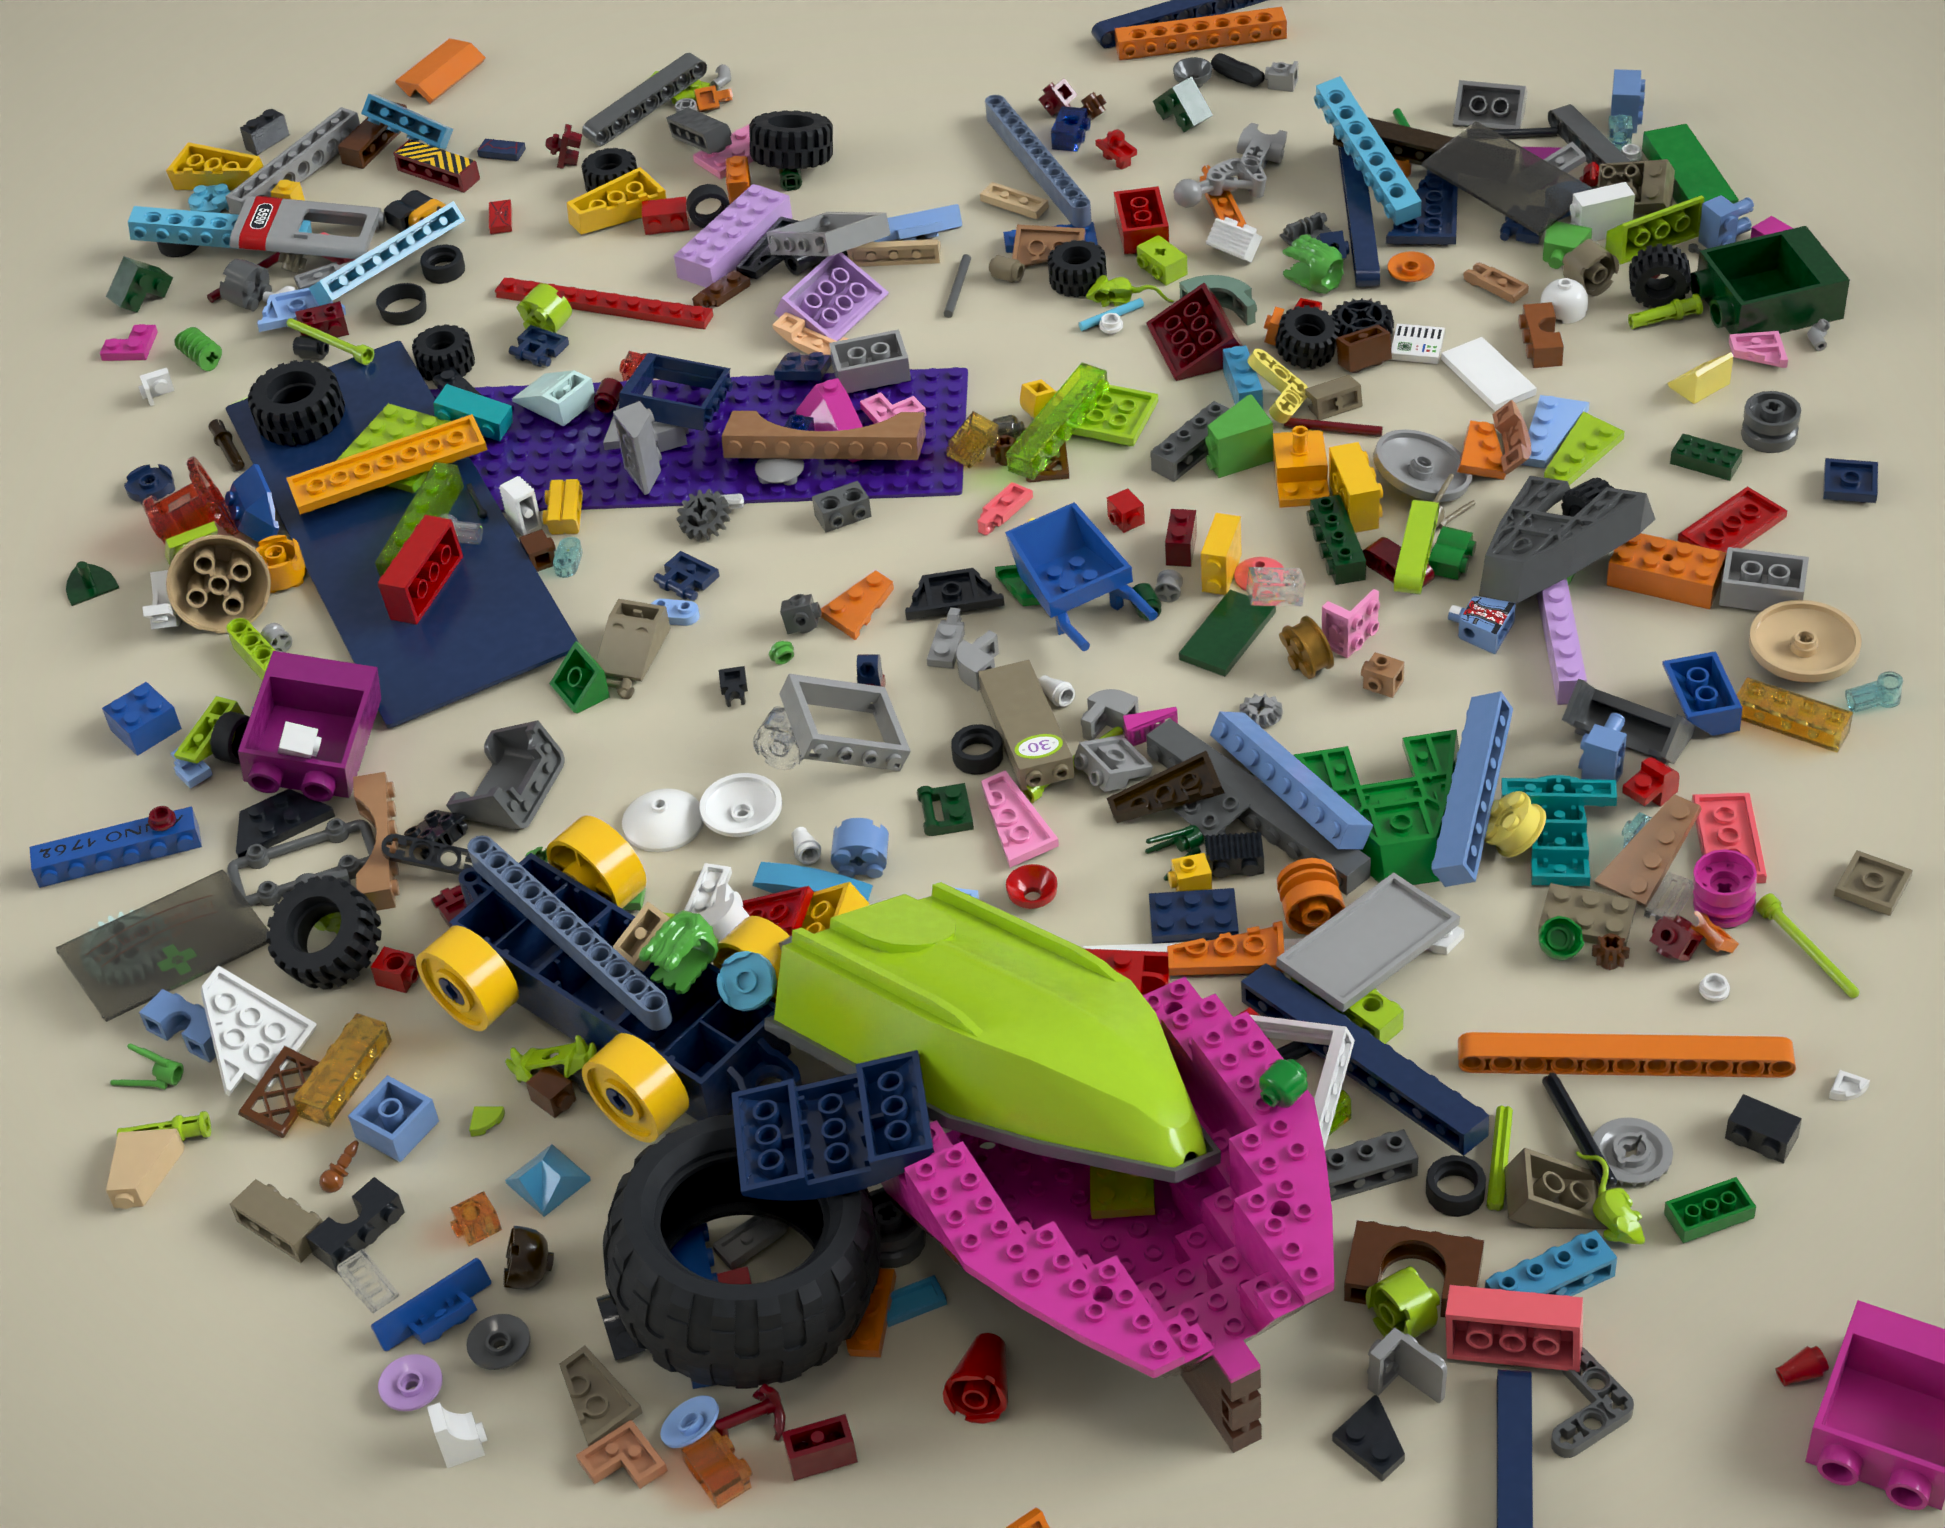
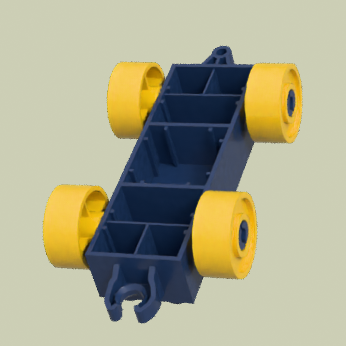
M581 816L548 844L546 850L548 863L530 853L519 864L613 947L635 918V916L623 910V908L645 889L646 874L641 861L632 847L615 829L596 817ZM474 867L466 868L458 877L466 908L449 922L450 928L418 954L416 958L419 975L428 991L449 1015L469 1029L475 1031L485 1030L513 1004L518 1003L571 1039L575 1040L576 1035H580L587 1045L590 1046V1043L593 1042L597 1053L582 1067V1077L585 1086L598 1107L617 1127L629 1136L642 1142H654L684 1113H687L697 1121L709 1117L727 1115L733 1109V1092L755 1088L766 1078L776 1077L782 1081L794 1079L796 1087L802 1085L798 1067L788 1058L792 1053L790 1043L777 1038L776 1035L765 1030V1018L775 1015L782 952L779 942L790 936L773 922L759 916L746 917L717 944L718 953L713 964L709 963L706 970L702 971L701 976L695 980V983L691 984L690 989L686 993L678 994L675 990L666 989L663 982H652L666 995L672 1016L670 1025L658 1031L651 1030L478 874ZM743 951L759 953L767 958L774 967L777 978L775 993L770 1001L760 1009L748 1012L734 1009L726 1004L720 996L717 986L718 973H720L724 961L734 953ZM650 963L644 972L638 968L636 969L651 981L650 977L660 967Z

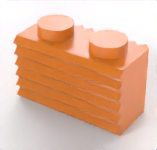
M733 156L726 159V185L730 204L751 186L748 157Z

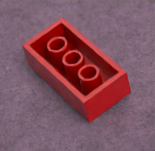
M424 515L420 523L416 525L411 536L404 542L397 556L391 561L388 569L380 577L378 587L391 620L417 625L463 558L451 519Z

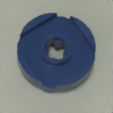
M150 464L134 469L126 477L127 483H124L127 495L130 499L140 502L143 506L152 505L156 500L175 491L171 470L161 464H157L159 468H151Z

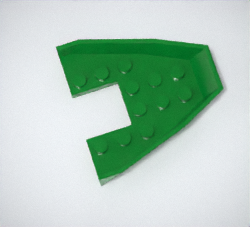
M1457 729L1402 738V746L1413 777L1360 785L1348 746L1294 754L1301 763L1373 824L1363 850H1358L1371 858L1370 876L1378 883L1392 873L1397 874L1412 885L1440 881L1432 871V861L1435 858L1437 839L1440 836L1442 817L1445 814L1447 795L1450 792L1452 774L1455 771L1457 752L1459 751Z

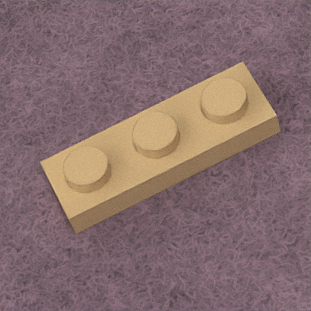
M991 182L980 193V200L982 202L1034 219H1038L1049 208V202L1046 199Z

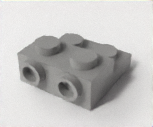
M1123 735L1079 742L1074 757L1075 767L1087 773L1091 784L1099 786L1104 792L1126 788L1129 779L1148 776L1153 768Z

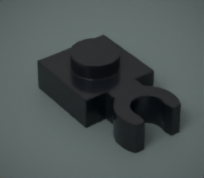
M745 666L718 670L721 694L725 696L727 707H731L733 699H740L741 705H745L744 692L748 691Z

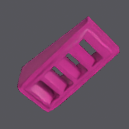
M1177 707L1124 715L1125 738L1133 746L1147 742L1146 735L1164 723L1166 719L1170 718L1178 724Z

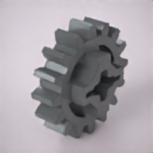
M700 489L697 496L694 497L693 494H689L690 500L682 501L684 508L677 510L680 516L676 519L680 524V529L683 533H686L689 539L695 537L697 541H700L702 536H704L708 541L711 534L719 536L718 530L726 529L724 522L731 520L728 516L731 513V509L725 497H722L718 491L713 494L711 489H708L703 494Z

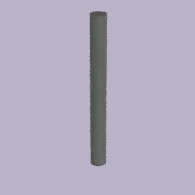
M968 254L962 256L944 311V316L947 318L953 316L971 261V256Z

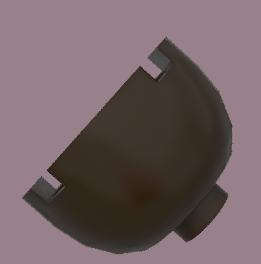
M513 1226L511 1229L506 1251L507 1268H504V1287L527 1289L536 1286L542 1281L545 1271L552 1270L554 1252H548V1242L544 1235L537 1230L522 1226Z

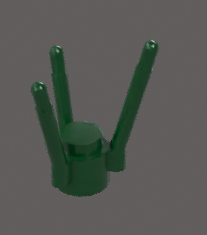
M1189 825L1180 830L1146 839L1147 844L1164 842L1147 848L1145 853L1149 854L1175 844L1179 851L1188 852L1185 856L1201 853L1199 847L1204 844V838L1197 826ZM1168 873L1164 876L1165 881H1168Z

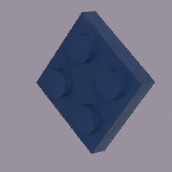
M799 352L787 353L774 371L775 380L821 381L832 364L831 355H823L822 352H813L809 355H800Z
M1825 458L1823 499L1876 503L1878 495V462Z

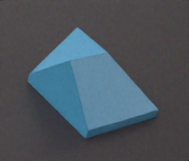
M551 1144L505 1181L509 1187L545 1217L591 1181L590 1176Z

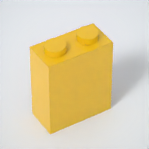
M1215 513L1201 551L1202 592L1226 595L1229 591L1235 569L1242 555L1241 516Z

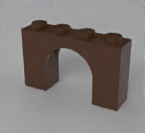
M1357 1220L1344 1282V1301L1367 1305V1289L1381 1281L1383 1273L1390 1265L1403 1259H1419L1435 1266L1444 1278L1440 1317H1445L1450 1285L1478 1288L1483 1262L1484 1240L1475 1239L1470 1236L1448 1235L1438 1231L1416 1230L1406 1226L1384 1225L1375 1221L1365 1222Z

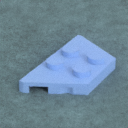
M309 288L269 295L267 305L262 311V320L257 322L258 330L262 332L288 327L286 324L288 319L297 320L295 311L320 305ZM341 304L343 313L346 315L345 306Z

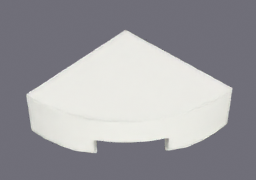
M1839 1070L1831 1088L1829 1099L1846 1101L1858 1098L1866 1092L1870 1080Z

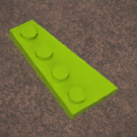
M1583 411L1545 470L1544 478L1568 481L1570 486L1624 439L1625 431Z

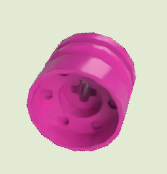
M1715 850L1703 855L1695 864L1693 871L1694 910L1705 913L1714 925L1721 928L1737 927L1747 922L1754 914L1757 872L1754 863L1748 856L1733 850Z

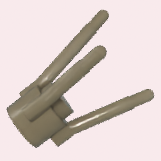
M1452 473L1449 474L1435 499L1431 502H1440L1454 477ZM1474 500L1470 501L1446 518H1444V508L1439 505L1436 528L1440 527L1442 529L1448 522L1474 506L1476 502Z

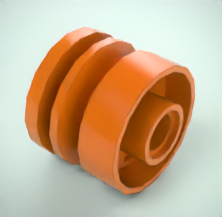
M1306 858L1297 860L1281 870L1277 877V890L1282 902L1286 924L1298 934L1309 935L1345 908L1336 872L1333 866L1323 859Z

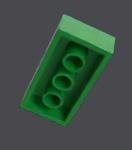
M1737 1177L1666 1201L1664 1215L1682 1243L1754 1219L1756 1205Z

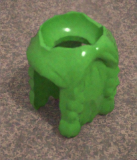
M1304 234L1294 240L1292 246L1283 250L1284 255L1300 261L1293 264V267H1290L1291 270L1285 269L1283 271L1286 279L1300 284V286L1307 288L1309 291L1327 294L1339 286L1344 274V260L1342 259V254L1335 247L1328 246L1327 243Z
M683 910L663 923L662 927L655 933V936L650 939V942L642 948L639 953V959L643 962L650 960V963H654V966L660 967L650 977L652 982H663L666 989L675 990L678 994H684L690 989L691 984L695 983V980L701 976L702 971L706 970L707 965L717 957L718 939H716L713 933V927L700 914Z

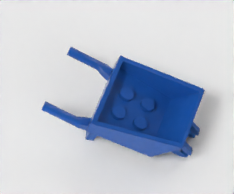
M1075 502L1005 532L1019 576L1050 618L1055 617L1058 635L1066 634L1082 651H1087L1090 643L1070 624L1066 611L1109 593L1110 606L1117 611L1124 606L1123 599L1131 601L1150 621L1157 618L1158 613L1133 588L1127 585L1133 582L1132 567Z

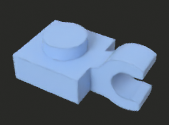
M178 749L170 753L176 760L174 761L176 775L190 789L213 775L211 768L203 760L195 764L176 759L174 754Z

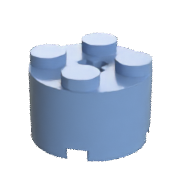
M867 818L846 819L842 821L840 827L837 828L836 826L833 830L831 864L839 871L838 874L854 878L855 875H867L870 878L881 877L887 865L888 830L883 825H880V828L873 825V820Z

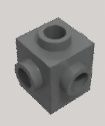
M797 594L781 603L780 613L787 634L796 632L808 633L817 628L818 619L822 617L819 603H814L812 594Z

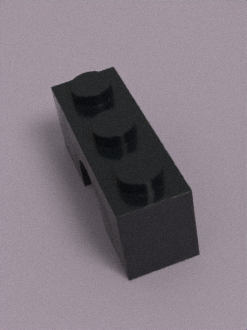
M375 1177L352 1196L359 1215L357 1219L350 1223L341 1224L328 1217L306 1236L312 1254L336 1273L352 1263L359 1253L368 1245L373 1244L378 1236L392 1224H395L405 1213L399 1194Z

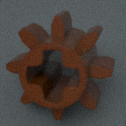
M1093 92L1081 100L1083 106L1080 110L1085 117L1090 115L1093 120L1106 111L1103 105L1107 102L1101 94L1096 96Z
M1002 435L993 440L994 446L990 447L991 457H995V463L1009 466L1018 461V455L1021 454V446L1016 444V438Z
M1610 933L1603 937H1597V945H1592L1591 956L1597 957L1596 965H1600L1604 969L1623 968L1625 959H1629L1630 948L1624 947L1625 938Z

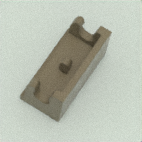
M1349 374L1305 389V395L1312 401L1308 408L1318 420L1363 406L1361 384Z

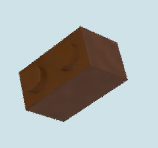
M1374 325L1336 338L1338 365L1348 372H1359L1363 368L1377 366L1384 361L1392 359L1391 334L1380 325Z

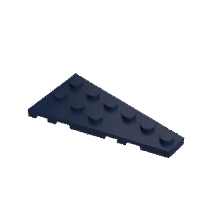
M1428 168L1427 175L1424 179H1421L1418 189L1415 191L1421 199V216L1397 226L1394 223L1392 231H1389L1386 235V244L1456 245L1458 174Z

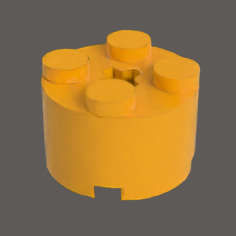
M274 535L258 542L259 546L255 550L262 556L268 567L271 579L270 593L291 587H299L304 583L306 567L297 540L294 538L293 541L289 540L285 535Z

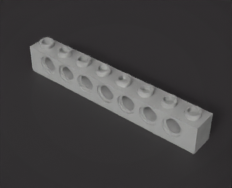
M343 107L339 108L225 196L230 213L239 215L248 195L271 197L272 189L280 180L301 183L331 158L339 154L337 146L360 125L358 113Z

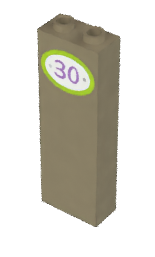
M1030 660L979 671L980 692L995 728L1002 737L1003 747L1021 790H1026L1027 785L1037 787L1075 778L1072 754Z

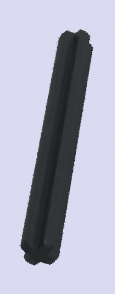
M1550 1073L1548 1076L1543 1077L1542 1083L1582 1155H1597L1605 1160L1556 1073ZM1586 1160L1600 1185L1603 1176L1602 1165L1598 1161ZM1610 1167L1606 1190L1617 1185V1179Z

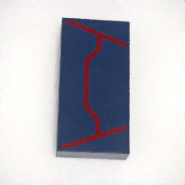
M485 138L477 153L478 157L518 161L526 147L525 142Z

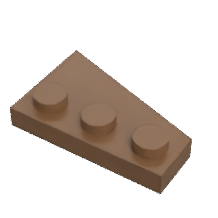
M1017 224L1012 258L1019 260L1020 263L1024 264V267L1048 262L1050 251L1054 250V247L1057 245L1071 242V240H1085V228Z

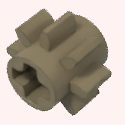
M280 252L278 261L283 263L282 269L298 273L299 268H305L307 259L302 258L303 254Z

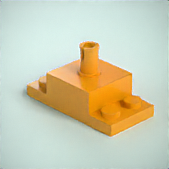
M1299 425L1294 427L1292 432L1273 433V462L1279 508L1310 506L1311 499L1330 496L1323 431H1311L1305 426Z

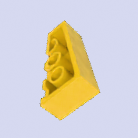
M639 167L566 202L569 224L582 235L642 218V201L666 199V190Z

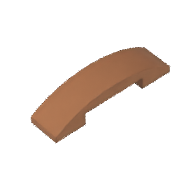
M1510 400L1492 414L1495 429L1502 434L1505 454L1501 457L1505 474L1512 472L1528 460L1531 455L1529 433L1523 417L1513 400Z

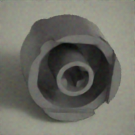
M243 259L232 260L223 272L226 275L225 281H220L221 297L232 304L250 311H255L258 308L265 291L272 292V286L269 285L268 269Z

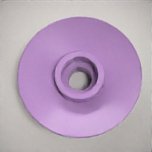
M411 1354L400 1357L391 1362L382 1372L378 1382L380 1397L388 1407L394 1410L413 1411L422 1408L438 1395L443 1381L442 1372L439 1365L428 1356Z

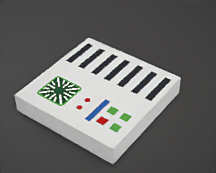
M1397 323L1391 347L1392 359L1390 360L1438 364L1445 328Z

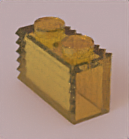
M972 411L961 427L949 439L946 451L947 457L955 459L956 462L959 461L960 464L971 468L976 462L980 463L986 455L987 448L989 446L993 448L999 439V434H997L999 425Z

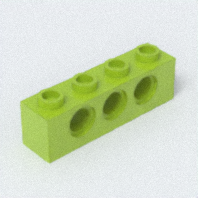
M1291 977V980L1295 982L1297 985L1303 986L1306 989V991H1308L1318 999L1324 1000L1323 998L1315 994L1313 991L1305 987L1303 984L1295 980L1293 977ZM1376 988L1344 1012H1341L1325 1001L1328 1006L1340 1014L1346 1015L1350 1021L1362 1029L1368 1030L1372 1036L1384 1044L1403 1030L1404 1010L1399 1004L1390 1001L1380 994Z

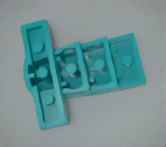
M1549 775L1538 778H1501V798L1509 793L1522 791L1530 797L1531 804L1540 805L1546 813L1545 826L1531 848L1532 885H1550L1552 883L1563 886H1590L1589 844L1584 806H1617L1616 780L1579 779L1564 775Z

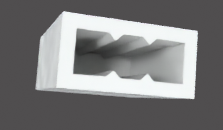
M1626 182L1574 193L1572 204H1570L1571 223L1569 224L1592 228L1591 240L1593 241L1606 239L1608 230L1633 220L1635 194Z

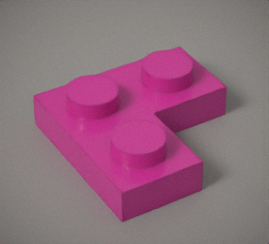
M134 325L128 339H106L100 351L102 361L146 360L158 333L156 325Z

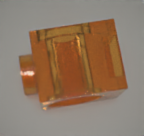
M484 1191L451 1207L454 1220L450 1221V1225L457 1238L463 1236L468 1247L502 1230L497 1212Z

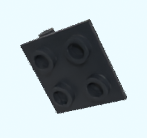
M433 810L424 817L425 820L420 824L407 829L404 832V836L453 845L454 842L466 834L468 826L462 821L466 816ZM423 846L417 847L422 849V852H420L421 857L424 860L427 859L430 855L429 850Z

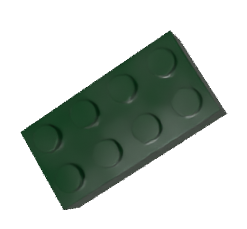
M1682 433L1671 451L1670 464L1731 481L1742 462L1743 450Z

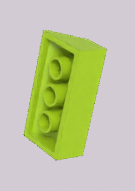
M1702 195L1608 230L1605 249L1618 259L1619 264L1622 265L1632 261L1633 256H1638V251L1641 249L1645 251L1647 246L1652 245V247H1656L1657 244H1662V246L1670 244L1674 246L1699 237L1704 197Z

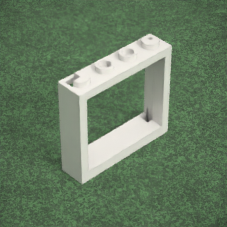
M1250 1015L1267 1038L1329 1045L1314 1098L1325 1149L1355 1042L1348 1028L1344 1026Z

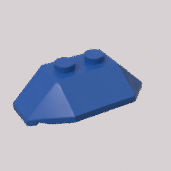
M253 464L233 481L230 491L226 492L225 505L228 506L231 519L234 520L237 530L259 542L269 536L277 535L279 524L278 521H275V507L268 484L259 465Z

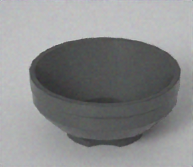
M1190 57L1182 59L1173 67L1174 78L1177 82L1181 83L1192 77L1197 87L1200 88L1211 78L1212 65L1203 58Z

